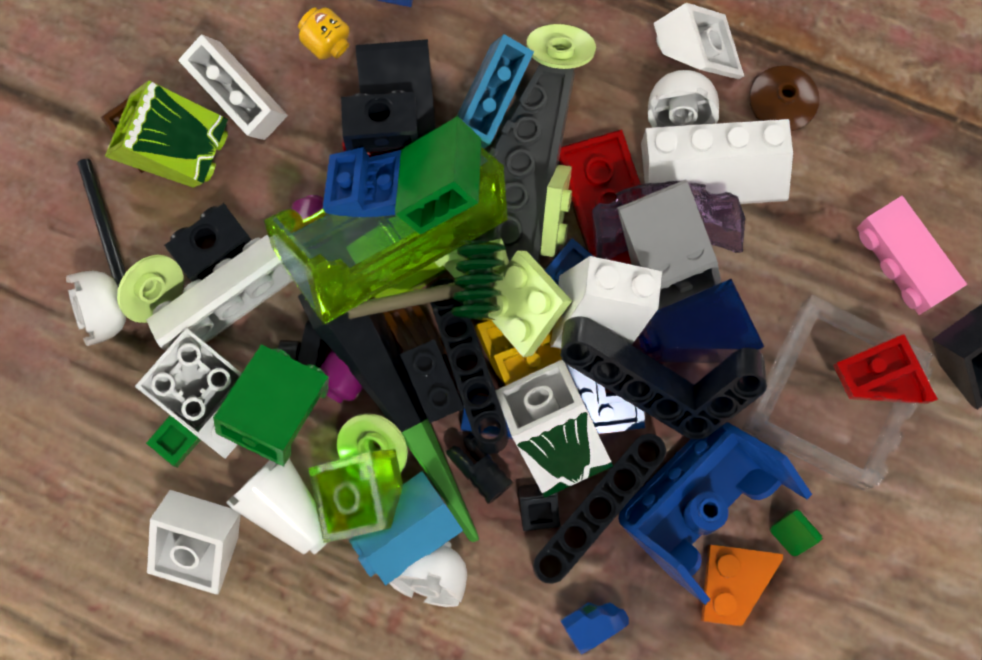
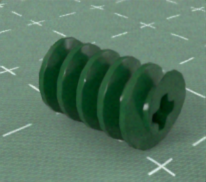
M481 240L463 241L469 245L459 247L457 254L467 260L456 263V269L466 275L455 278L454 284L464 290L453 294V299L463 305L452 308L451 314L468 319L495 320L488 315L491 312L500 310V306L490 302V298L501 295V291L491 287V283L503 280V276L493 272V268L504 265V261L494 257V253L505 250L506 246Z

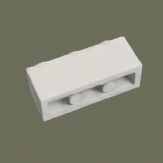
M201 34L178 60L247 136L265 140L288 116L221 42Z

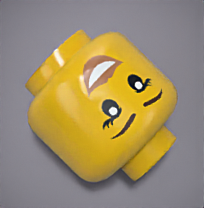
M314 7L310 9L298 23V29L300 30L299 41L320 60H326L332 56L337 59L343 55L350 45L346 41L350 33L349 26L327 7L321 9Z

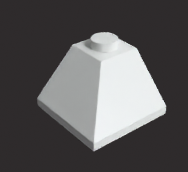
M686 2L654 22L657 33L656 42L663 55L702 71L735 79L744 77L725 14Z

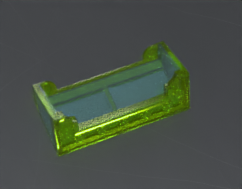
M481 147L479 203L421 235L396 215L348 217L327 214L324 210H321L302 220L301 215L297 211L287 209L264 220L271 247L316 315L324 324H327L465 245L466 243L463 241L473 240L507 221L504 165Z

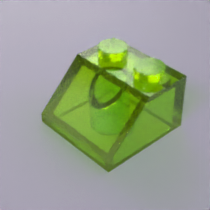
M395 449L367 452L308 468L323 543L391 528L403 488Z

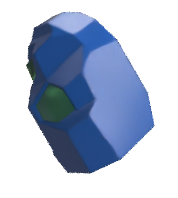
M588 602L561 619L560 622L576 649L582 655L625 628L629 624V617L624 609L618 608L611 602L599 606Z

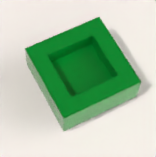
M170 415L146 444L172 466L178 468L201 439Z

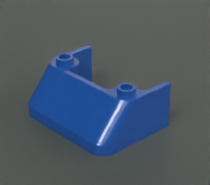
M726 422L704 439H690L630 499L620 511L618 519L625 531L672 579L706 605L711 599L692 577L699 570L702 563L701 554L692 544L701 535L692 532L685 524L684 510L686 505L703 492H714L720 495L727 503L728 508L742 493L751 499L761 500L772 495L781 485L786 486L805 499H808L812 493L786 455L731 423ZM703 507L704 514L712 518L710 511Z

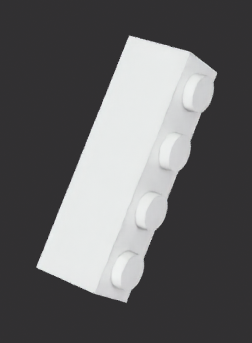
M789 119L652 127L645 129L641 150L646 196L686 179L697 207L780 202L789 199L793 160Z
M268 235L263 238H255L249 241L243 247V252L232 260L228 258L218 263L214 267L213 273L205 279H198L188 284L184 288L183 294L178 298L158 305L153 310V315L146 319L156 342L165 351L186 327L206 343L294 281L298 276Z

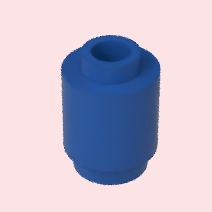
M714 492L700 493L685 507V524L696 534H711L722 527L727 521L729 514L727 503L720 495ZM703 507L710 511L712 518L704 514Z

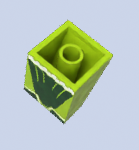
M148 80L130 94L105 157L194 188L203 184L204 181L208 182L214 173L216 163L212 162L216 150H221L226 142L228 131L224 129L228 119Z

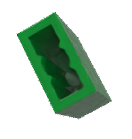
M458 116L401 149L395 215L420 235L479 203L481 137Z

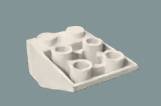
M186 327L135 387L224 459L238 445L216 434L213 416L242 373Z

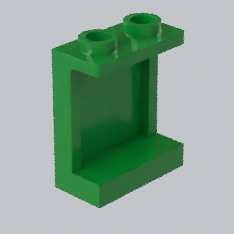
M261 344L213 416L216 434L284 467L291 456L292 442L319 398H325L328 393L329 376L325 375L315 365H304L293 360L289 354L281 349H270Z

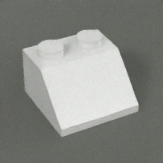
M169 490L150 518L147 573L218 595L238 540L241 514L229 507Z

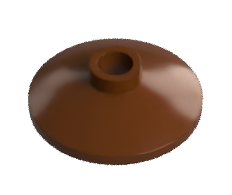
M775 66L765 70L756 78L750 91V106L759 121L789 119L790 131H796L806 126L817 113L820 102L819 91L812 78L804 71L792 66ZM782 90L790 91L793 97H785Z

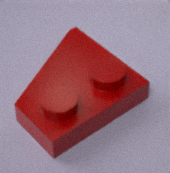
M905 334L833 365L849 399L929 404L938 400Z

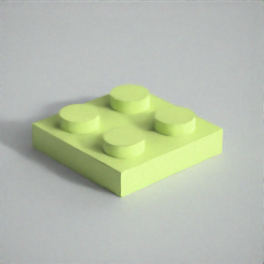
M517 251L501 274L503 280L495 282L493 286L501 291V295L490 298V302L500 306V310L491 312L488 316L495 319L492 322L523 357L533 356L572 300L527 251Z

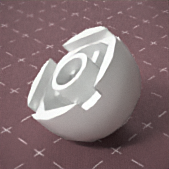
M678 70L668 73L655 84L650 94L648 122L652 127L713 124L714 122L716 124L719 120L717 90L712 82L701 73L691 70Z
M85 271L67 275L66 282H74L75 289L68 290L78 328L80 330L85 327L86 332L90 335L83 338L85 344L90 346L113 338L122 330L126 322V316L118 306V285L115 280L109 275L98 271Z
M447 542L430 555L424 556L413 563L389 584L400 593L411 598L414 592L426 596L427 598L424 603L443 607H456L459 605V601H462L466 588V564L461 556L451 549V543Z

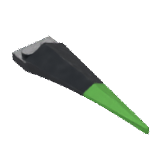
M355 272L306 290L298 295L313 329L338 358L349 367L350 372L377 404L386 418L401 431L408 448L438 490L468 540L471 542L478 541L479 537L432 426L428 421L383 312L353 319L348 318L346 304L371 299L359 273Z

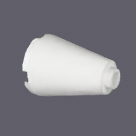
M290 458L284 467L269 460L226 502L231 509L303 555L309 550L316 554L331 539L327 535V532L331 529L330 525Z

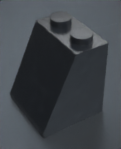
M428 39L355 45L360 93L369 95L388 94L396 90L415 92L419 139L435 130L436 121ZM378 118L374 121L382 122L385 121L387 118Z

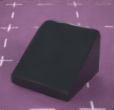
M537 484L521 485L518 487L523 531L560 527L557 493L544 498Z

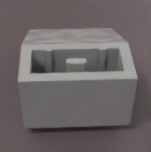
M686 179L617 208L631 264L662 271L659 313L722 283L715 253Z

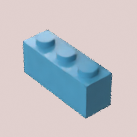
M505 34L490 45L457 114L463 122L481 137V150L491 144L534 51Z

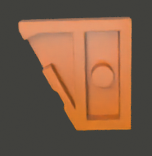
M708 545L704 592L711 600L702 606L701 621L742 626L782 562L783 554Z

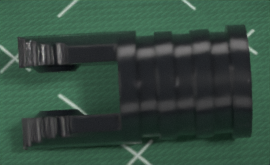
M471 433L463 441L467 451L476 460V464L463 453L460 447L458 448L455 445L448 449L446 454L467 480L471 481V484L478 490V493L485 498L486 503L490 504L507 491L514 482L506 476L507 474L500 469V466L493 460L490 454L479 449L474 435Z

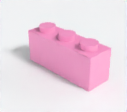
M903 196L868 216L857 227L863 245L875 253L880 260L883 273L889 279L895 281L902 291L901 295L906 305L911 309H915L918 315L967 285Z

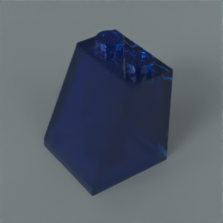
M732 279L657 310L642 330V334L638 336L645 354H652L653 359L658 362L721 363L739 349L754 348L760 351L765 347Z

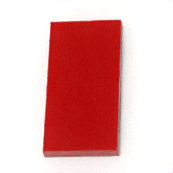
M623 130L562 146L558 164L572 166L568 190H572L571 204L587 251L597 258L632 265L617 208L640 199L645 195Z

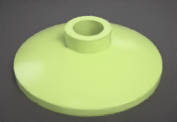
M550 24L539 27L530 33L526 43V47L534 51L532 55L534 60L545 66L559 69L583 66L592 60L596 51L595 41L587 32L565 24Z
M152 255L136 262L125 273L118 287L117 302L122 313L132 321L146 323V319L153 315V310L165 301H173L181 295L184 285V275L181 267L176 261L165 255Z
M365 413L352 417L342 426L337 437V451L343 466L350 474L363 482L370 484L390 482L402 472L406 465L408 450L404 436L395 424L380 415ZM373 440L376 441L381 448H377L373 444Z

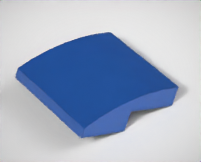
M364 147L331 154L323 201L325 213L348 217L395 215L401 150L372 157L368 156Z

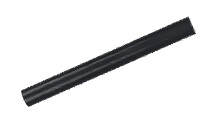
M83 159L78 161L77 165L112 278L119 287L126 273L92 161L90 159Z

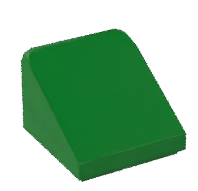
M797 509L788 511L769 529L772 535L793 557L800 555L823 539L819 531Z

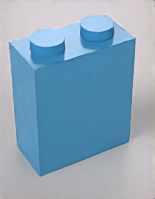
M423 471L348 522L354 537L349 539V542L359 555V562L370 577L377 573L385 585L399 577L413 563L424 556L430 555L463 531Z

